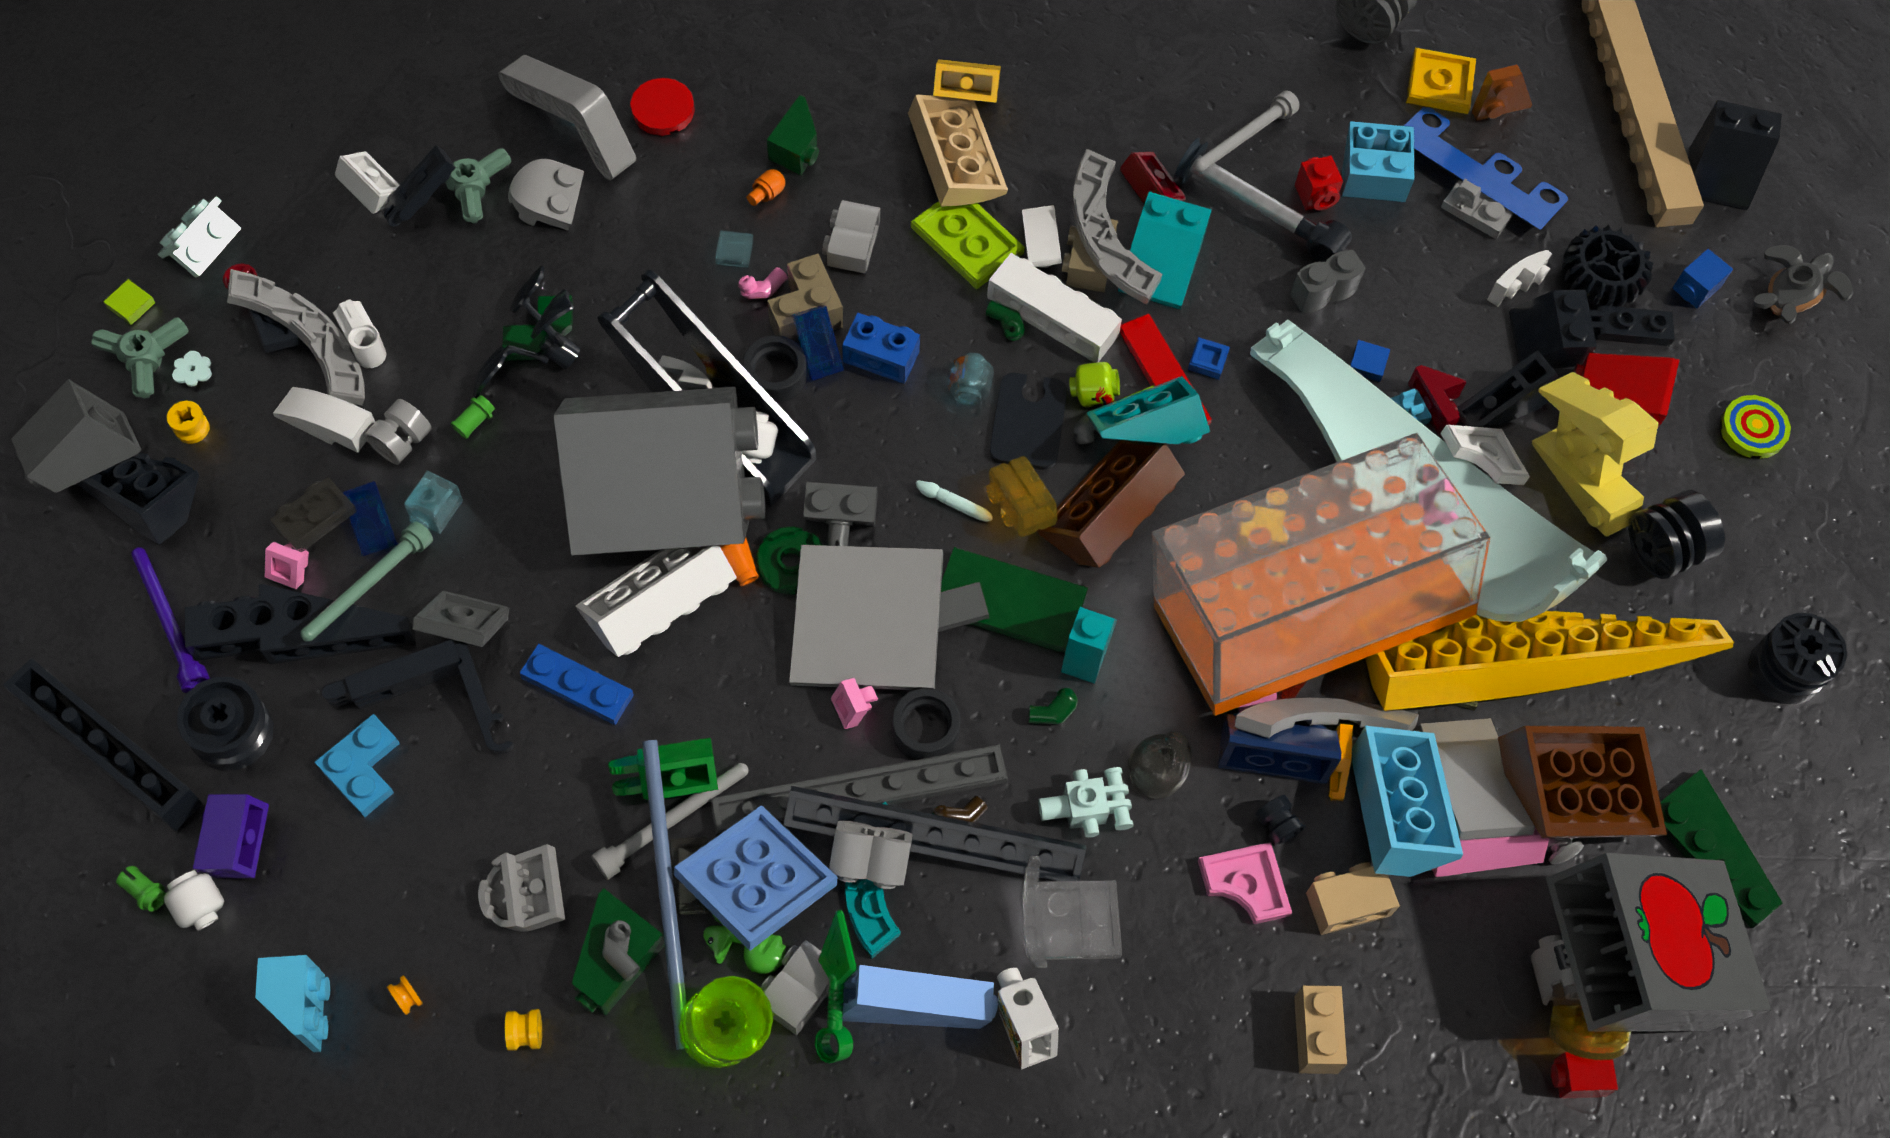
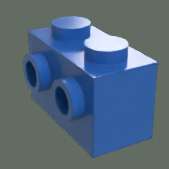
M857 313L842 344L843 362L905 384L920 352V334L905 326L898 327L886 323L877 316H866Z

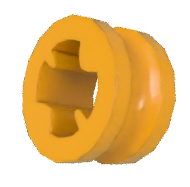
M404 975L400 977V982L397 985L389 984L387 986L405 1015L410 1013L411 1006L423 1004Z

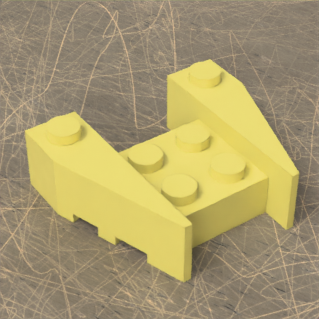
M1574 372L1540 387L1538 392L1556 407L1560 413L1558 427L1532 440L1533 447L1591 526L1596 527L1606 537L1629 526L1631 516L1635 512L1642 510L1644 496L1621 476L1623 464L1654 448L1659 423L1634 401L1628 398L1618 400L1614 398L1613 391L1605 387L1598 390L1590 386L1588 379Z

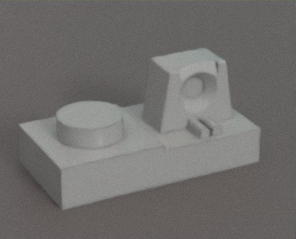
M1467 179L1459 180L1441 206L1442 209L1495 239L1498 238L1514 214L1502 204L1481 193V187L1467 181Z

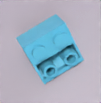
M1350 121L1342 167V196L1406 202L1414 182V127Z
M307 955L258 958L255 998L312 1052H321L322 1040H326L328 1036V1019L326 1015L323 1016L324 1001H328L330 997L329 978L325 977V974Z

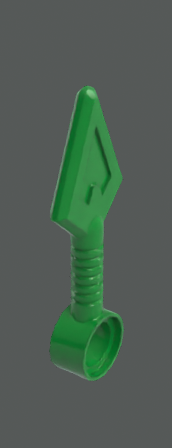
M842 910L835 912L818 958L821 967L829 979L827 1027L819 1030L815 1037V1050L819 1058L825 1063L845 1060L850 1057L853 1050L851 1033L843 1026L842 1008L844 1003V983L853 975L857 967ZM831 1034L834 1035L838 1043L837 1053H834L830 1046Z

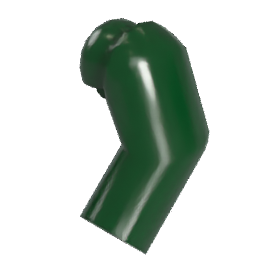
M991 300L985 315L1001 322L1006 338L1012 341L1019 340L1025 330L1021 314L1015 309Z
M1062 688L1048 706L1029 705V723L1062 724L1076 710L1078 698L1075 692L1070 688Z

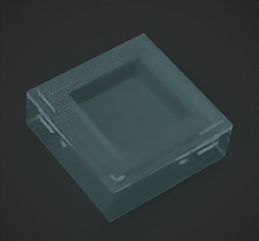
M720 231L715 257L716 264L749 268L754 241L753 234Z

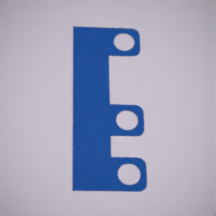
M1423 107L1404 125L1414 127V149L1460 179H1467V181L1481 187L1482 193L1502 204L1505 208L1539 230L1568 201L1565 193L1547 182L1539 183L1529 195L1511 184L1522 172V167L1504 154L1495 153L1484 165H1481L1438 137L1450 125V121L1430 107ZM1424 114L1436 115L1441 120V126L1434 128L1426 125L1422 120V116ZM1497 160H1505L1513 166L1514 171L1511 174H1503L1495 168L1494 163ZM1550 189L1556 192L1559 196V202L1552 204L1544 201L1540 196V191Z

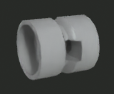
M397 399L384 413L385 420H377L364 434L365 439L376 452L396 465L400 464L412 451L411 443L418 444L432 430L429 421L424 415L403 399Z

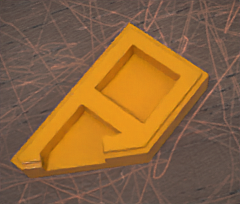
M1340 724L1335 730L1338 734L1342 754L1341 761L1329 779L1330 800L1343 801L1345 797L1352 760L1353 725Z

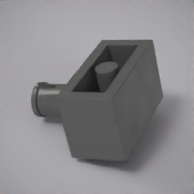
M806 482L803 517L806 521L825 522V524H828L827 546H836L837 542H839V546H848L850 526H875L877 487Z

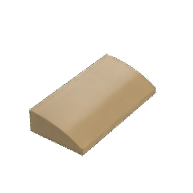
M915 95L908 115L940 206L975 204L1005 195L1008 188L975 101L933 95Z

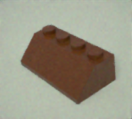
M1119 440L1036 530L1040 536L1077 564L1100 568L1111 559L1112 554L1117 548L1133 535L1137 526L1154 512L1157 504L1175 489L1176 483L1185 473L1166 443Z

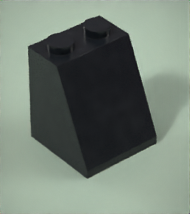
M1721 100L1716 101L1689 150L1688 159L1702 201L1748 210L1778 144L1781 113Z

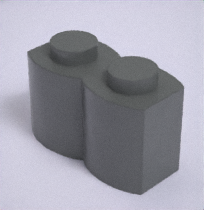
M1354 250L1337 252L1329 257L1326 262H1314L1303 267L1297 273L1290 296L1301 313L1316 312L1324 308L1329 301H1342L1351 297L1357 291L1366 268Z

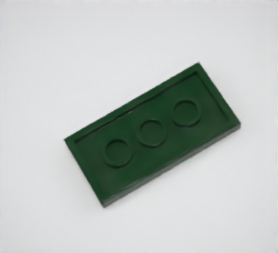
M956 547L953 548L941 582V592L980 582L989 618L970 623L971 625L1065 653L1068 638L1079 608L1083 607L1088 591L1087 587Z

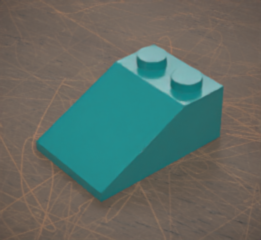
M1148 193L1130 251L1149 267L1163 274L1150 301L1181 310L1212 209L1156 193ZM1118 288V292L1127 294L1126 292Z
M1183 376L1086 412L1088 419L1100 436L1107 439L1191 444L1200 440L1202 435L1211 432L1199 394Z

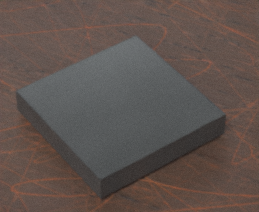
M441 591L414 617L413 630L483 647L508 620L510 608Z

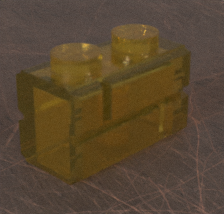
M1022 456L1011 460L1007 465L1003 463L990 469V484L986 485L987 494L992 504L999 503L1001 506V515L1008 528L1013 526L1019 536L1025 537L1035 533L1037 529L1043 530L1056 524V502L1027 457Z

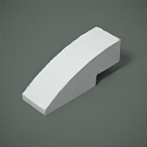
M297 387L291 388L273 412L274 417L331 445L337 442L357 453L367 441L364 434L375 423L372 413L331 395Z

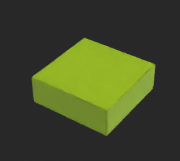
M129 279L103 301L109 310L130 325L155 304L152 296Z

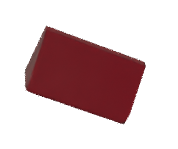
M1131 152L1120 167L1122 174L1144 204L1149 192L1180 201L1186 199L1154 152Z

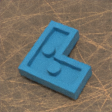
M373 714L315 761V764L365 818L394 793L372 766L400 743Z

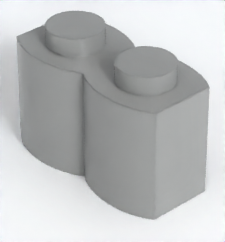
M842 200L839 210L833 209L830 220V228L833 231L831 236H825L822 254L827 255V266L866 274L879 229L880 207Z
M838 821L829 869L839 880L852 883L857 882L859 879H868L873 881L875 886L883 889H893L896 885L902 886L905 881L913 834L899 829L874 827L853 821Z
M807 940L799 947L793 945L788 950L782 960V965L785 966L776 977L770 975L758 991V995L761 997L758 1001L759 1008L795 1035L804 1028L819 1005L829 994V979L818 961L821 950Z

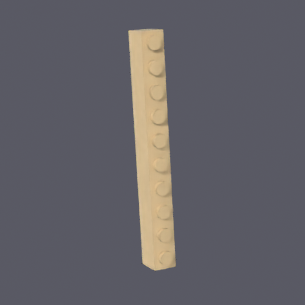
M1582 0V10L1587 14L1590 23V35L1595 38L1598 48V59L1603 63L1606 72V84L1611 88L1614 97V109L1616 112H1619L1621 118L1622 134L1624 137H1627L1630 146V158L1635 163L1639 174V186L1645 192L1647 211L1652 215L1656 227L1693 224L1704 204L1635 0Z

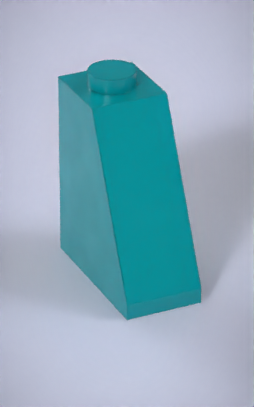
M1080 607L1068 638L1061 672L1095 684L1117 619Z

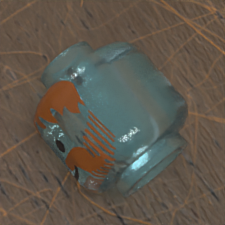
M968 353L965 356H960L951 365L948 380L949 392L961 404H979L987 399L991 393L994 378L993 366L978 353Z

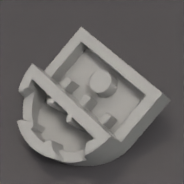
M551 159L532 161L520 169L513 178L508 191L509 203H513L519 212V218L531 226H534L536 220L568 231L572 224L584 171Z
M546 844L517 855L504 853L492 861L491 864L494 867L487 879L480 881L478 890L479 905L485 917L491 919L500 927L519 932L532 931L565 920L555 847Z

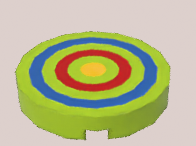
M1758 395L1741 396L1733 400L1721 415L1722 437L1730 448L1743 456L1751 458L1753 455L1761 456L1759 459L1769 458L1777 454L1789 440L1791 426L1788 416L1779 405L1768 398Z

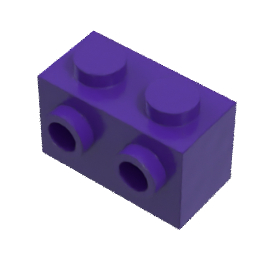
M208 794L202 816L198 846L195 850L193 869L215 878H255L269 804L248 794Z

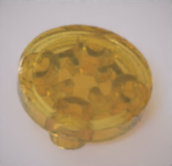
M1581 1005L1554 1006L1549 1026L1550 1038L1557 1046L1582 1058L1610 1060L1624 1055L1629 1049L1631 1031L1589 1032Z

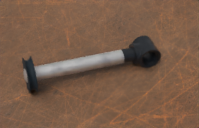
M1199 137L1193 141L1182 157L1174 174V179L1181 177L1182 184H1184L1194 173L1306 240L1305 246L1308 247L1309 255L1316 262H1326L1333 254L1345 251L1352 241V234L1344 224L1335 220H1329L1325 223L1320 221L1316 224L1215 163L1203 172L1195 171L1193 167L1194 162L1205 154L1208 142L1200 144Z

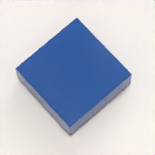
M1198 337L1188 370L1220 380L1230 347Z
M1358 340L1350 366L1364 378L1380 382L1384 374L1390 349Z

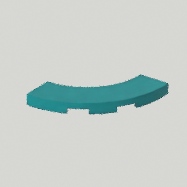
M859 879L857 882L852 883L845 882L846 904L850 922L862 947L872 959L901 935V931L889 914L883 888L875 886L873 881L868 879Z

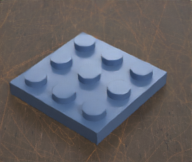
M762 805L674 867V876L749 950H752L836 887L838 879L829 868Z

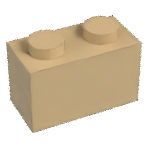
M1365 862L1349 869L1350 873L1336 876L1335 872H1327L1315 877L1306 895L1320 934L1324 935L1392 916L1400 905L1389 876L1375 874L1374 867L1371 866L1370 862Z
M1303 985L1294 996L1299 1073L1338 1074L1347 1065L1342 986Z

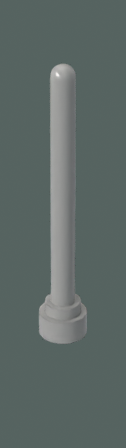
M1286 90L1275 96L1267 111L1197 159L1193 164L1194 170L1203 172L1277 118L1288 119L1299 110V100L1296 95Z
M738 763L717 778L718 790L694 793L666 812L667 830L709 802L711 798L716 797L748 774L747 765ZM651 823L617 847L611 845L606 849L603 846L591 855L594 864L606 880L620 872L619 867L625 864L624 859L653 840Z

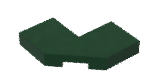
M569 295L570 301L573 304L572 295ZM538 296V313L541 316L555 296ZM573 310L550 324L556 332H559L564 337L572 331ZM535 325L503 326L502 346L511 345L542 354L543 350L539 348V344L547 333L543 330L535 339H532L530 335ZM512 353L504 361L538 359Z

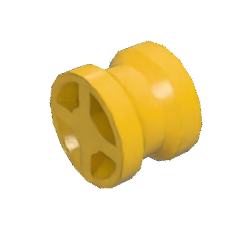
M180 401L174 404L167 413V422L181 442L187 444L198 443L208 435L210 430L209 422L199 405L195 402ZM188 418H193L192 421H190V420L184 421V420H186V419H188Z
M531 1009L527 1014H518L516 1011L506 1012L505 1041L508 1051H516L520 1046H529L531 1049L541 1048L542 1020L539 1009Z

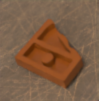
M1517 64L1488 71L1472 108L1476 121L1485 118L1493 119L1502 114L1531 108L1532 102L1523 74Z

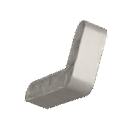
M524 54L498 73L502 85L511 95L573 123L596 168L606 179H614L636 162V155L610 101L598 86Z

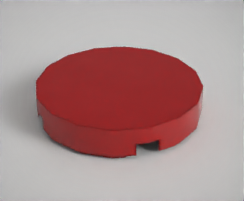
M669 78L651 79L641 84L633 93L630 102L632 115L638 127L649 134L659 136L670 135L671 131L677 129L678 132L685 129L692 121L695 112L693 96L687 86L675 79Z

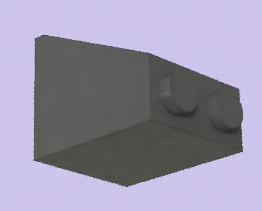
M69 379L11 438L17 452L16 457L24 469L26 480L35 487L41 488L44 486L55 493L127 460L142 450L124 412Z

